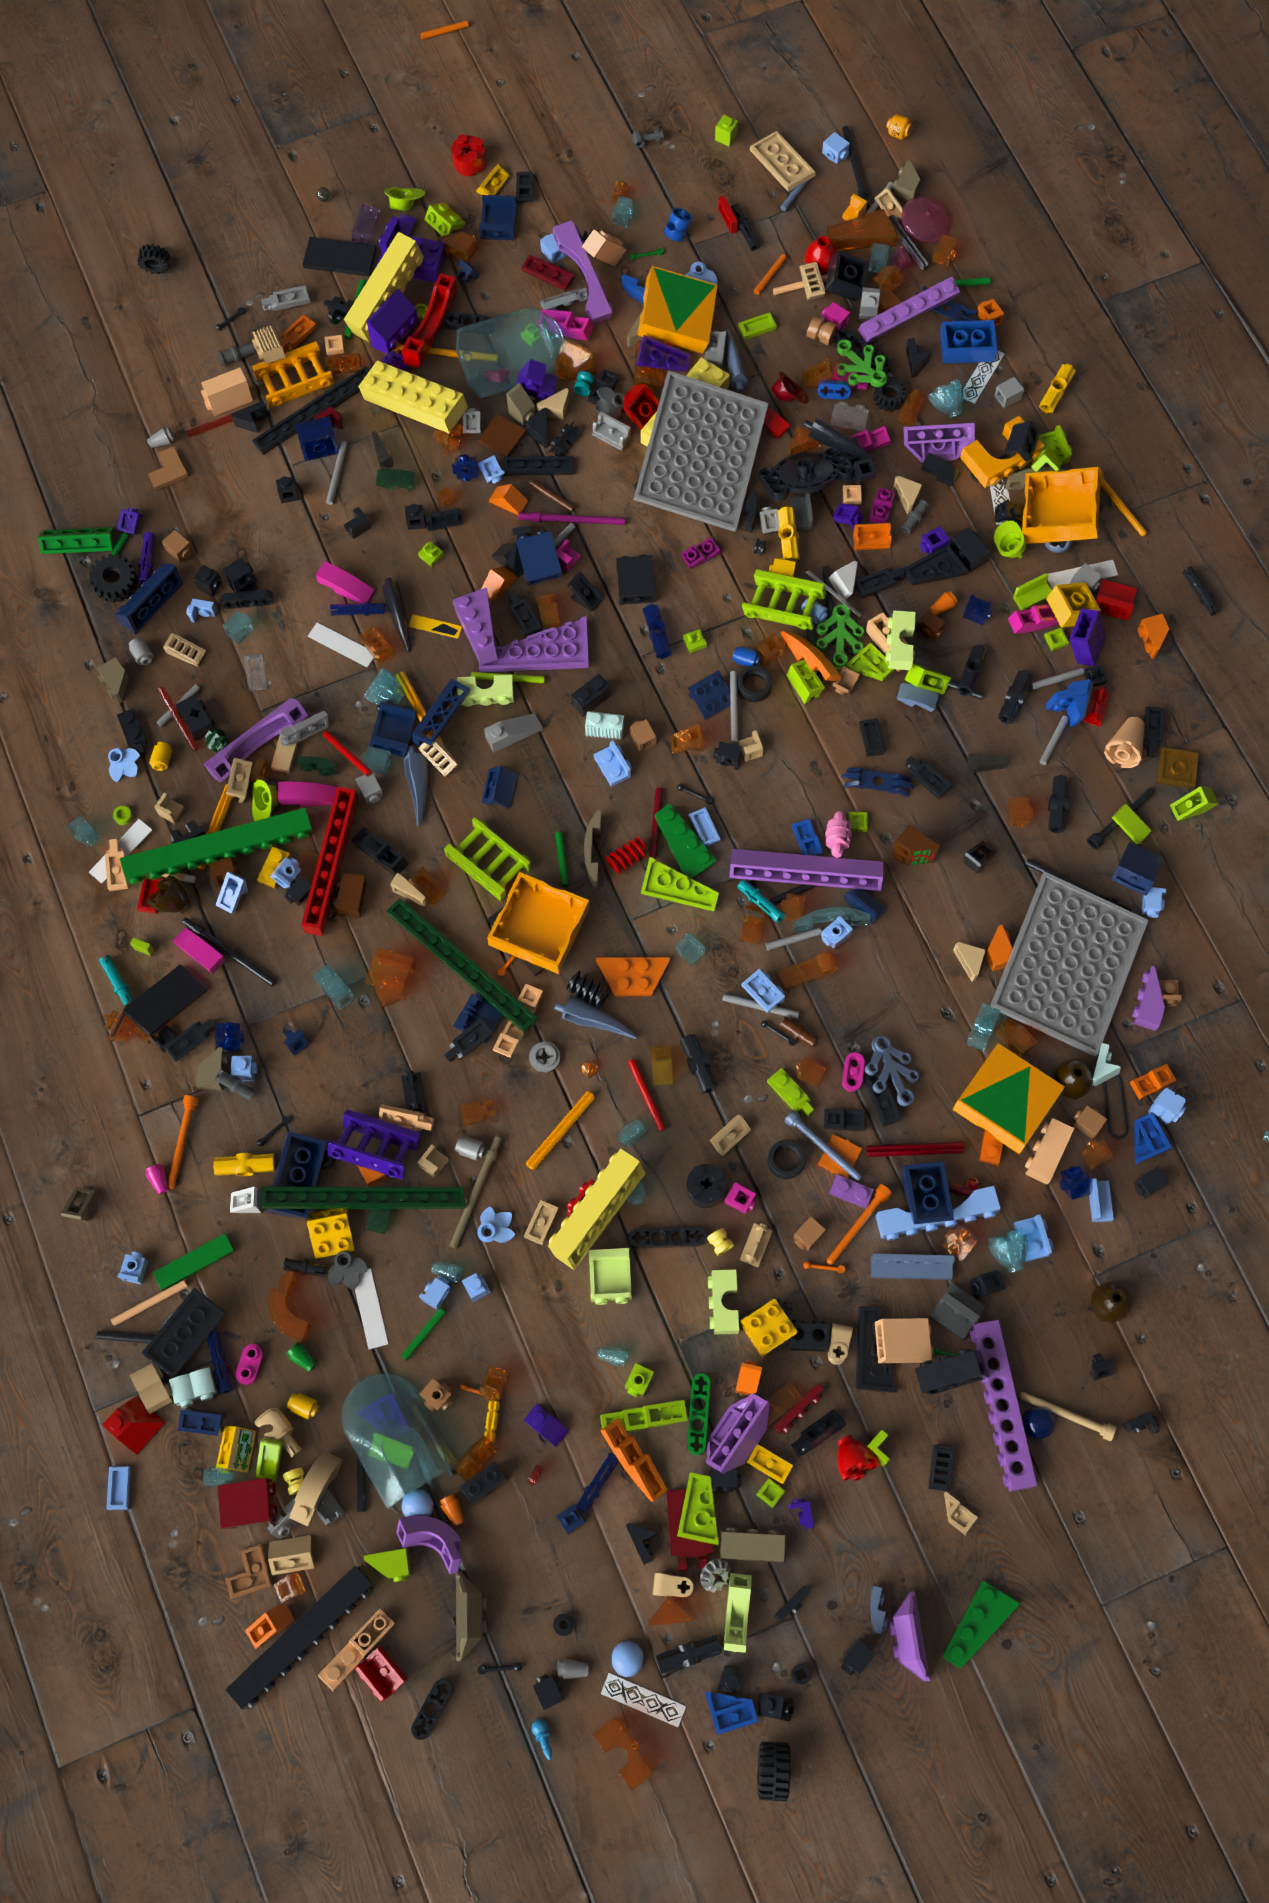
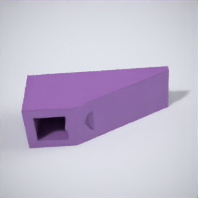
M1152 966L1149 971L1144 972L1142 978L1144 987L1143 989L1140 988L1137 999L1140 1001L1139 1005L1134 1007L1132 1017H1135L1133 1024L1156 1031L1161 1024L1165 1006L1155 966Z

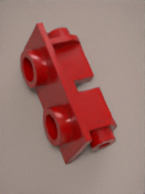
M1099 687L1097 690L1092 689L1087 714L1083 722L1101 727L1110 694H1107L1105 687Z

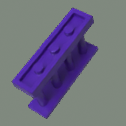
M346 1109L343 1115V1128L345 1130L338 1142L329 1140L328 1156L389 1175L390 1177L403 1179L405 1164L402 1161L408 1149L417 1151L421 1133ZM353 1131L364 1134L357 1149L346 1145ZM371 1137L382 1140L376 1154L365 1151ZM390 1143L401 1146L394 1160L383 1157Z

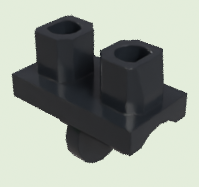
M337 296L332 301L325 300L323 304L328 308L327 317H329L330 322L336 325L343 321L354 302L348 300L344 305L343 300Z
M194 820L185 825L189 831L188 834L182 836L179 829L170 832L172 844L206 835L203 828L199 827Z

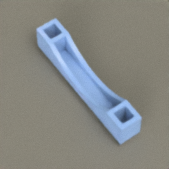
M991 1186L974 1190L965 1202L953 1209L954 1220L914 1225L911 1213L899 1208L877 1212L875 1217L881 1239L887 1238V1241L898 1239L899 1235L903 1234L913 1236L917 1235L918 1231L925 1229L926 1232L935 1231L938 1229V1226L945 1225L946 1228L956 1226L957 1222L965 1221V1223L974 1222L978 1217L984 1216V1219L993 1218L999 1212L1000 1205L995 1188Z

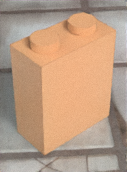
M241 368L201 382L203 387L201 394L205 400V405L208 411L212 410L214 416L253 401L247 380Z
M928 1318L881 1319L875 1322L878 1363H922L932 1360L933 1347L930 1344L931 1326L928 1323Z

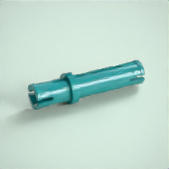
M746 879L738 884L737 888L748 897V900L759 906L776 923H780L785 918V913L780 911L761 894V890L754 888Z
M105 955L106 961L104 957H101L99 963L111 981L115 994L120 997L124 1007L129 1005L128 1003L133 1002L135 999L129 991L128 984L124 983L110 955Z

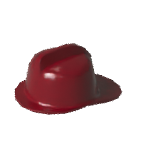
M779 372V379L771 387L772 392L777 398L784 402H791L796 399L801 403L807 404L809 398L805 391L784 372Z

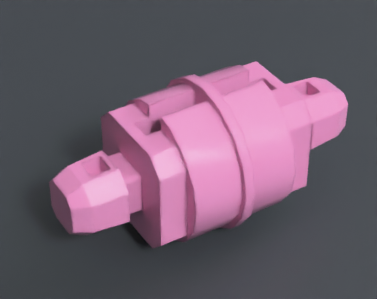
M842 811L836 812L834 818L828 821L825 832L826 846L831 849V854L835 858L841 857L843 850L849 848L852 837L851 823L846 820V815Z

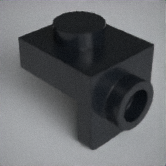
M1009 500L1000 503L995 507V522L999 523L1005 519L1014 521L1018 525L1023 523V507Z
M761 1693L758 1715L790 1722L794 1713V1700Z

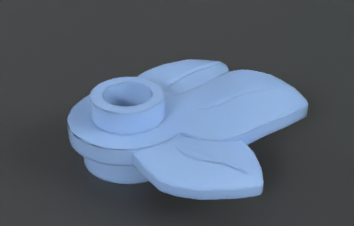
M702 262L693 263L690 271L686 274L689 277L717 284L715 273L708 270ZM696 268H700L702 271L697 272Z
M115 748L109 752L108 757L111 763L109 773L114 781L119 782L123 775L128 777L137 776L138 766L135 761L140 757V754L135 749L128 748L123 750Z
M491 1207L486 1208L480 1216L481 1225L477 1231L479 1239L483 1242H492L494 1240L499 1243H505L510 1241L515 1236V1233L508 1228L512 1219L511 1213L501 1212L495 1214ZM491 1230V1234L486 1236L484 1231Z

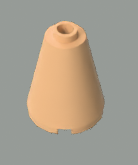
M1129 717L1107 743L1104 753L1111 763H1119L1123 768H1132L1139 764L1142 759L1145 723L1139 717Z

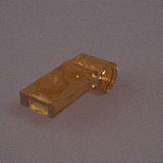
M828 950L818 954L813 959L779 970L778 974L784 989L787 990L832 974L839 968L832 951Z

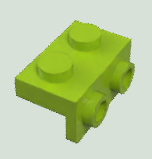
M444 202L429 205L425 221L445 239H449L452 231L464 228L465 222Z
M1060 425L1056 426L1055 431L1039 435V440L1045 445L1044 449L1049 446L1063 460L1061 465L1069 462L1072 448L1068 445L1066 433Z

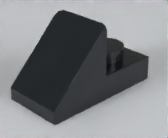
M915 338L907 339L906 353L911 377L915 378L929 362L931 351L919 352V345H916Z
M264 401L231 413L236 427L258 433L255 421L269 416Z
M578 572L567 585L573 592L570 598L589 611H593L603 599L581 572Z
M982 840L966 852L963 862L978 874L985 863L995 856L997 851Z
M631 1523L626 1524V1528L643 1565L650 1563V1557L653 1556L649 1545H644L643 1542L656 1536L657 1533Z

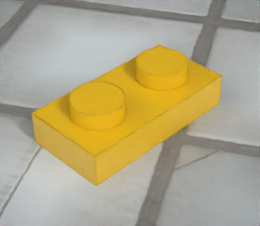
M272 847L257 881L276 889L278 883L270 875L284 858H290V853Z
M758 1444L747 1461L749 1465L782 1485L793 1467L792 1464Z

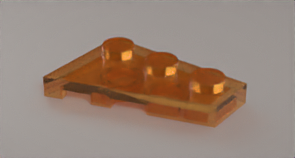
M641 340L636 343L634 384H646L650 388L662 390L664 379L661 369L636 366Z

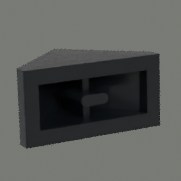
M542 408L526 422L527 434L544 448H548L547 408Z
M502 544L492 555L493 559L517 575L518 578L524 573L518 547L515 544Z

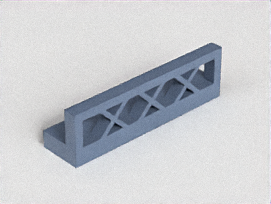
M873 1254L871 1256V1278L952 1280V1264L955 1262L954 1255Z

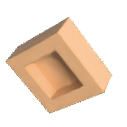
M342 335L324 337L327 356L344 353Z
M843 485V504H861V485Z

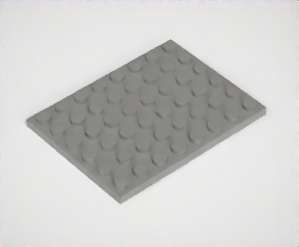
M668 370L633 500L735 532L768 403Z
M1044 872L1040 878L990 1008L1088 1054L1097 1056L1148 919Z

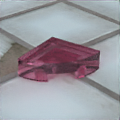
M500 368V370L492 371L490 369L485 372V378L500 384L508 376L509 370Z

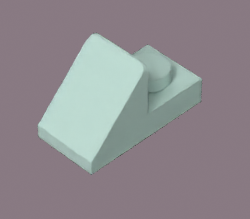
M1101 1044L1092 1086H1098L1120 1073V1066L1110 1064L1112 1052H1109L1108 1044Z

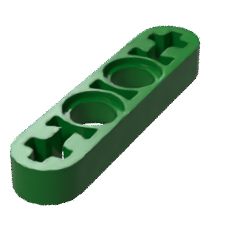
M703 1373L693 1377L691 1386L687 1449L694 1456L703 1454L706 1448L710 1379ZM699 1378H703V1381L707 1382V1385H703L702 1393L707 1392V1396L702 1394L694 1395V1391L698 1392L699 1385L695 1384V1381H699ZM697 1398L705 1401L706 1405L702 1410L694 1407L693 1403ZM695 1419L703 1421L704 1428L697 1431L693 1429L692 1422ZM691 1433L696 1435L704 1434V1438L699 1436V1444L702 1445V1448H699L698 1452H695L694 1448L690 1446L695 1442V1436L691 1437Z

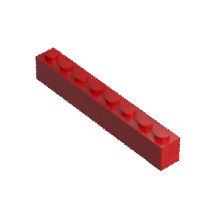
M337 787L301 924L304 933L318 936L324 935L359 799L354 789Z

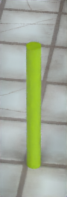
M471 672V677L475 676L479 680H494V675H512L513 682L544 684V676Z

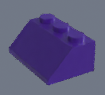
M396 289L366 321L372 347L389 354L390 351H393L398 346V343L407 337L408 333L419 322L416 308L399 289Z

